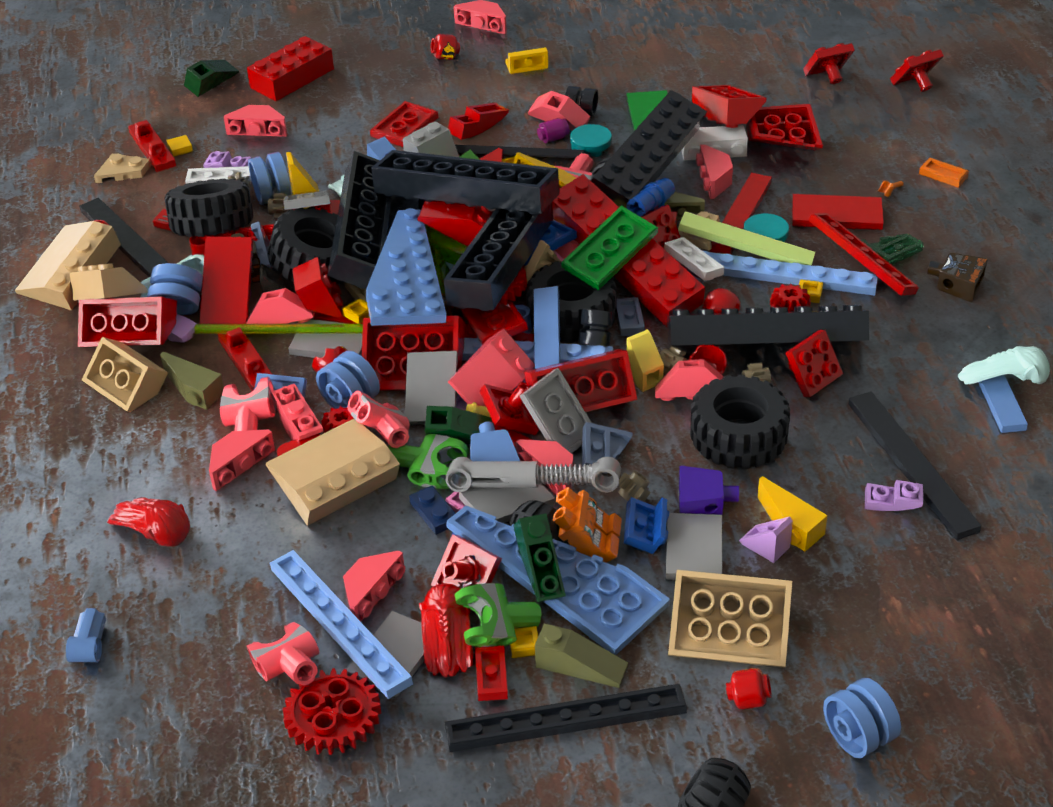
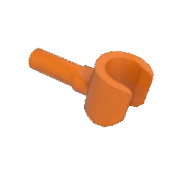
M884 180L878 192H882L885 194L884 196L890 197L895 188L903 186V182L890 183Z

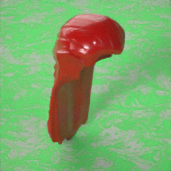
M146 497L117 504L114 514L107 521V523L132 528L142 533L145 538L152 539L161 546L173 547L180 545L190 531V521L182 504L178 505L169 500L148 499Z
M438 584L433 586L427 592L424 601L419 603L425 665L427 671L432 672L433 676L440 672L444 678L456 676L459 670L466 672L467 668L472 666L473 648L471 645L466 644L464 632L471 629L470 608L456 603L455 593L461 590V588L454 584Z

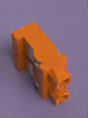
M567 487L557 494L556 502L562 507L556 510L553 515V522L560 527L558 537L563 541L568 539V543L576 547V550L590 557L593 554L602 557L603 562L607 563L616 558L618 555V537L620 536L622 518L616 513L610 516L597 506L596 501L589 497V493L585 490L576 494Z

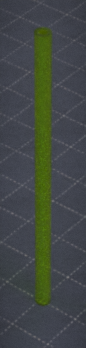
M195 324L196 334H227V331L237 329L238 327L241 328L244 334L363 333V324Z

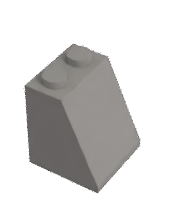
M436 121L403 138L404 151L459 157L450 130Z

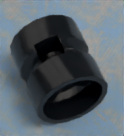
M568 86L565 96L570 97L588 115L594 116L598 106V90L592 88L582 90L581 87Z
M583 309L581 324L584 326V329L580 330L579 344L610 346L611 333L608 331V328L612 327L613 312Z

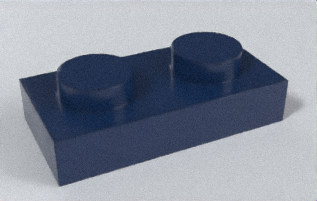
M433 485L409 495L411 505L435 535L448 530L447 520L456 513Z

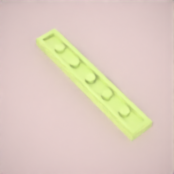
M686 211L678 228L679 231L781 262L812 265L815 255L814 251Z

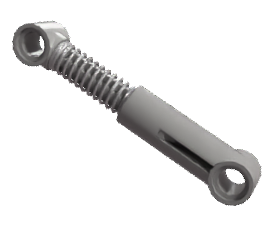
M457 457L451 462L445 481L447 486L455 492H465L469 488H538V485L542 483L550 485L552 482L555 485L557 482L558 485L561 483L569 485L571 482L574 485L576 482L577 485L580 483L582 485L584 483L586 485L592 484L600 492L608 493L614 491L619 484L621 466L613 457H602L597 462H593V464H584V467H581V464H579V467L576 464L574 467L571 464L569 467H567V464H565V467H562V464H560V467L557 464L555 467L552 464L550 467H548V464H546V467L541 464L540 467L538 461H472L467 457ZM456 472L463 473L465 477L457 475ZM607 472L610 473L612 476L606 477L603 476L601 473Z

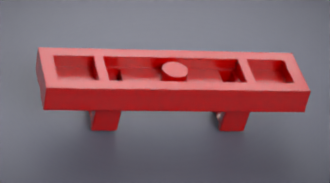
M147 120L128 126L129 133L146 158L150 159L151 165L156 172L176 167L174 157Z
M240 325L217 333L219 342L251 391L255 388L257 373L272 374Z

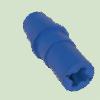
M668 178L648 183L638 195L628 201L627 209L642 217L649 211L663 206L675 192L674 183Z

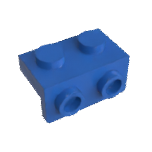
M633 497L629 499L626 504L625 544L654 554L660 545L663 546L668 538L666 522L669 518L667 499L661 498L656 506Z

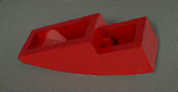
M497 103L468 106L464 115L450 117L448 129L453 136L461 140L471 138L493 127L509 113V110Z

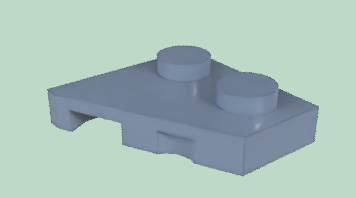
M260 222L253 223L251 228L258 239L255 244L261 268L269 283L278 281V272L272 266L268 255L270 241Z
M586 422L582 430V467H584V464H593V462H597L602 457H613L617 460L633 436V433Z

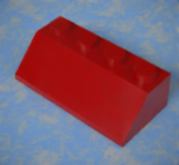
M731 85L692 86V103L699 105L707 111L705 115L707 120L716 121L717 124H725V127L737 128L738 124H746L767 100V97Z
M165 297L79 300L78 347H97L102 337L123 342L127 346L163 345L176 325L177 300Z

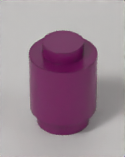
M553 119L540 123L537 134L544 143L553 142L569 135V125L565 119Z

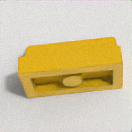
M547 48L508 53V59L505 61L510 74L547 69Z

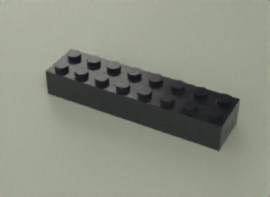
M670 90L596 173L591 182L618 207L622 205L627 208L628 201L638 195L645 185L654 183L695 135L707 111L684 98L681 94Z
M392 150L371 167L374 193L384 194V196L388 197L396 195L404 196L405 199L420 198L428 202L436 200L444 201L446 204L461 203L469 207L485 206L488 209L502 208L510 212L526 211L530 214H540L560 194L558 168Z
M354 151L344 174L328 276L335 280L355 285L360 289H367L387 238L392 196L388 197L384 196V194L374 193L371 167L380 160Z
M552 203L540 214H530L526 211L510 212L502 208L495 209L444 279L447 306H454L459 309L476 308L482 311L494 310L554 221Z
M843 305V310H837V306H818V311H813V307L795 306L794 311H788V307H770V312H763V308L755 307L746 308V312L739 313V310L736 308H722L721 313H714V309H697V314H689V310L679 309L673 310V314H667L668 344L675 346L802 342L818 330H826L830 341L869 340V311L862 310L861 305Z

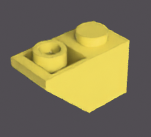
M647 329L627 338V352L633 381L642 392L655 387L663 378L664 364L653 337Z

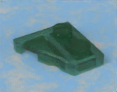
M909 234L879 237V242L868 243L866 239L861 240L891 265L923 251L924 245L922 241Z

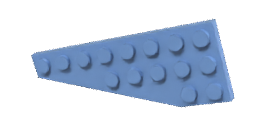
M409 208L397 211L366 289L371 326L446 323L445 306L425 225L417 220L421 210Z
M464 506L447 520V528L454 534L502 558L499 568L535 595L519 553L514 524L509 526L496 520L495 516L469 506ZM553 539L566 596L543 602L612 654H618L669 606L670 598L629 568L618 563L616 566L603 562L602 557L594 554L592 557L577 552L576 547Z

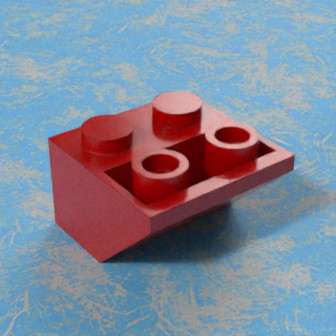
M316 257L293 268L295 291L306 310L337 318L343 316L341 306L344 304L340 296L342 292L336 281L332 282L328 276L329 268L326 263L322 264L319 258Z

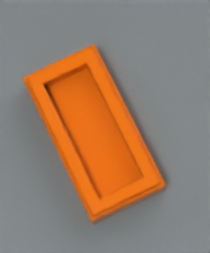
M929 158L920 167L919 174L959 188L968 178L969 171Z

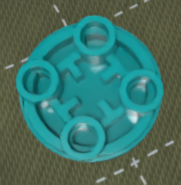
M581 125L570 134L571 149L585 150V153H590L593 157H599L603 154L604 150L610 147L612 133L608 128L601 125Z
M762 213L749 217L744 223V230L785 242L789 235V224L778 215Z

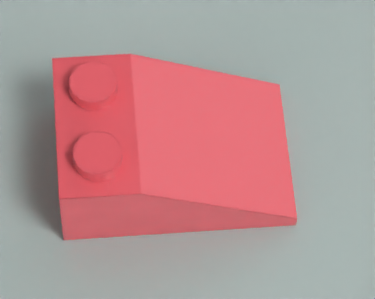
M502 329L487 339L450 378L448 383L467 404L476 402L479 406H485L480 394V389L484 384L512 391L525 379L524 371L533 370L535 364L505 329Z

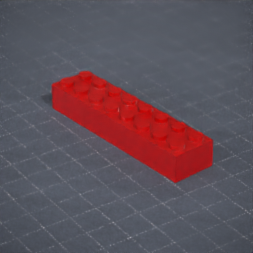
M584 174L560 188V194L552 202L553 219L576 230L577 238L575 240L579 244L619 208ZM653 238L614 275L666 327L667 314H673V310L687 309L691 313L701 306L704 301L705 286Z

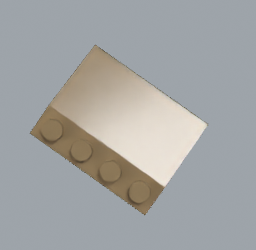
M96 221L64 226L16 288L15 292L72 310L79 300H73L70 272H78V267L107 264L121 245L113 227Z
M352 419L266 462V466L308 526L396 480L400 463L382 440L363 424Z
M677 570L668 656L786 668L792 581Z

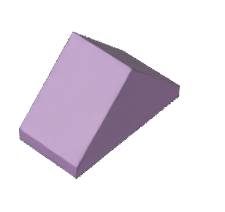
M789 516L755 525L739 541L745 547L775 563L790 548L793 520Z

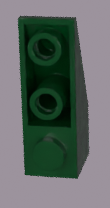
M200 60L187 68L184 86L199 97L238 74L239 70L226 60Z
M427 406L425 434L448 436L461 440L465 444H471V435L480 433L479 425L484 422H492V418L456 407Z
M547 513L519 518L513 527L519 553L537 602L565 597L566 594Z

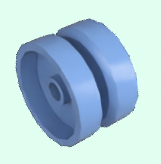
M280 152L267 154L266 163L260 156L248 159L251 182L260 205L268 204V199L274 197L273 193L291 195L288 173Z
M170 263L159 264L152 269L151 286L148 289L147 297H165L177 300V314L191 315L197 312L199 308V293L202 290L203 276L197 270L188 266Z
M354 351L343 352L333 362L320 369L316 375V382L321 395L335 409L339 408L340 405L343 408L348 407L349 399L355 391H361L373 399L380 390L376 372L367 360Z
M861 678L850 684L846 690H839L824 700V716L831 734L845 752L854 758H863L874 752L878 746H884L900 735V716L894 702L888 693L870 678Z

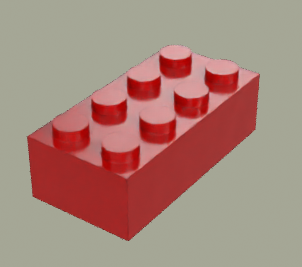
M301 37L299 40L284 46V48L277 52L271 53L269 56L247 67L249 85L251 89L274 101H278L334 70L331 48L309 37Z
M618 349L524 371L526 384L531 387L552 370L559 368L585 412L637 400L627 350Z

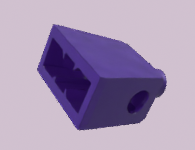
M679 466V513L723 515V502H739V486H723V473L721 471Z

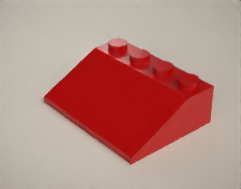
M436 200L425 201L417 220L469 246L495 209H488L485 206L469 207L461 203L446 204L444 201Z
M446 316V323L371 326L370 318H363L362 357L369 362L376 372L380 384L379 391L406 390L408 353L457 351L459 370L462 365L464 352L465 322L460 316Z

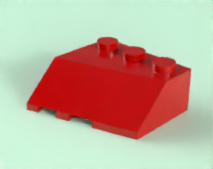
M810 104L761 107L746 123L749 141L815 151L823 148Z

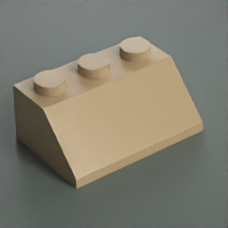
M113 263L78 267V272H70L73 300L101 299L148 293L147 287L123 267L113 268Z
M102 337L82 381L127 412H132L158 395L168 372L123 342Z

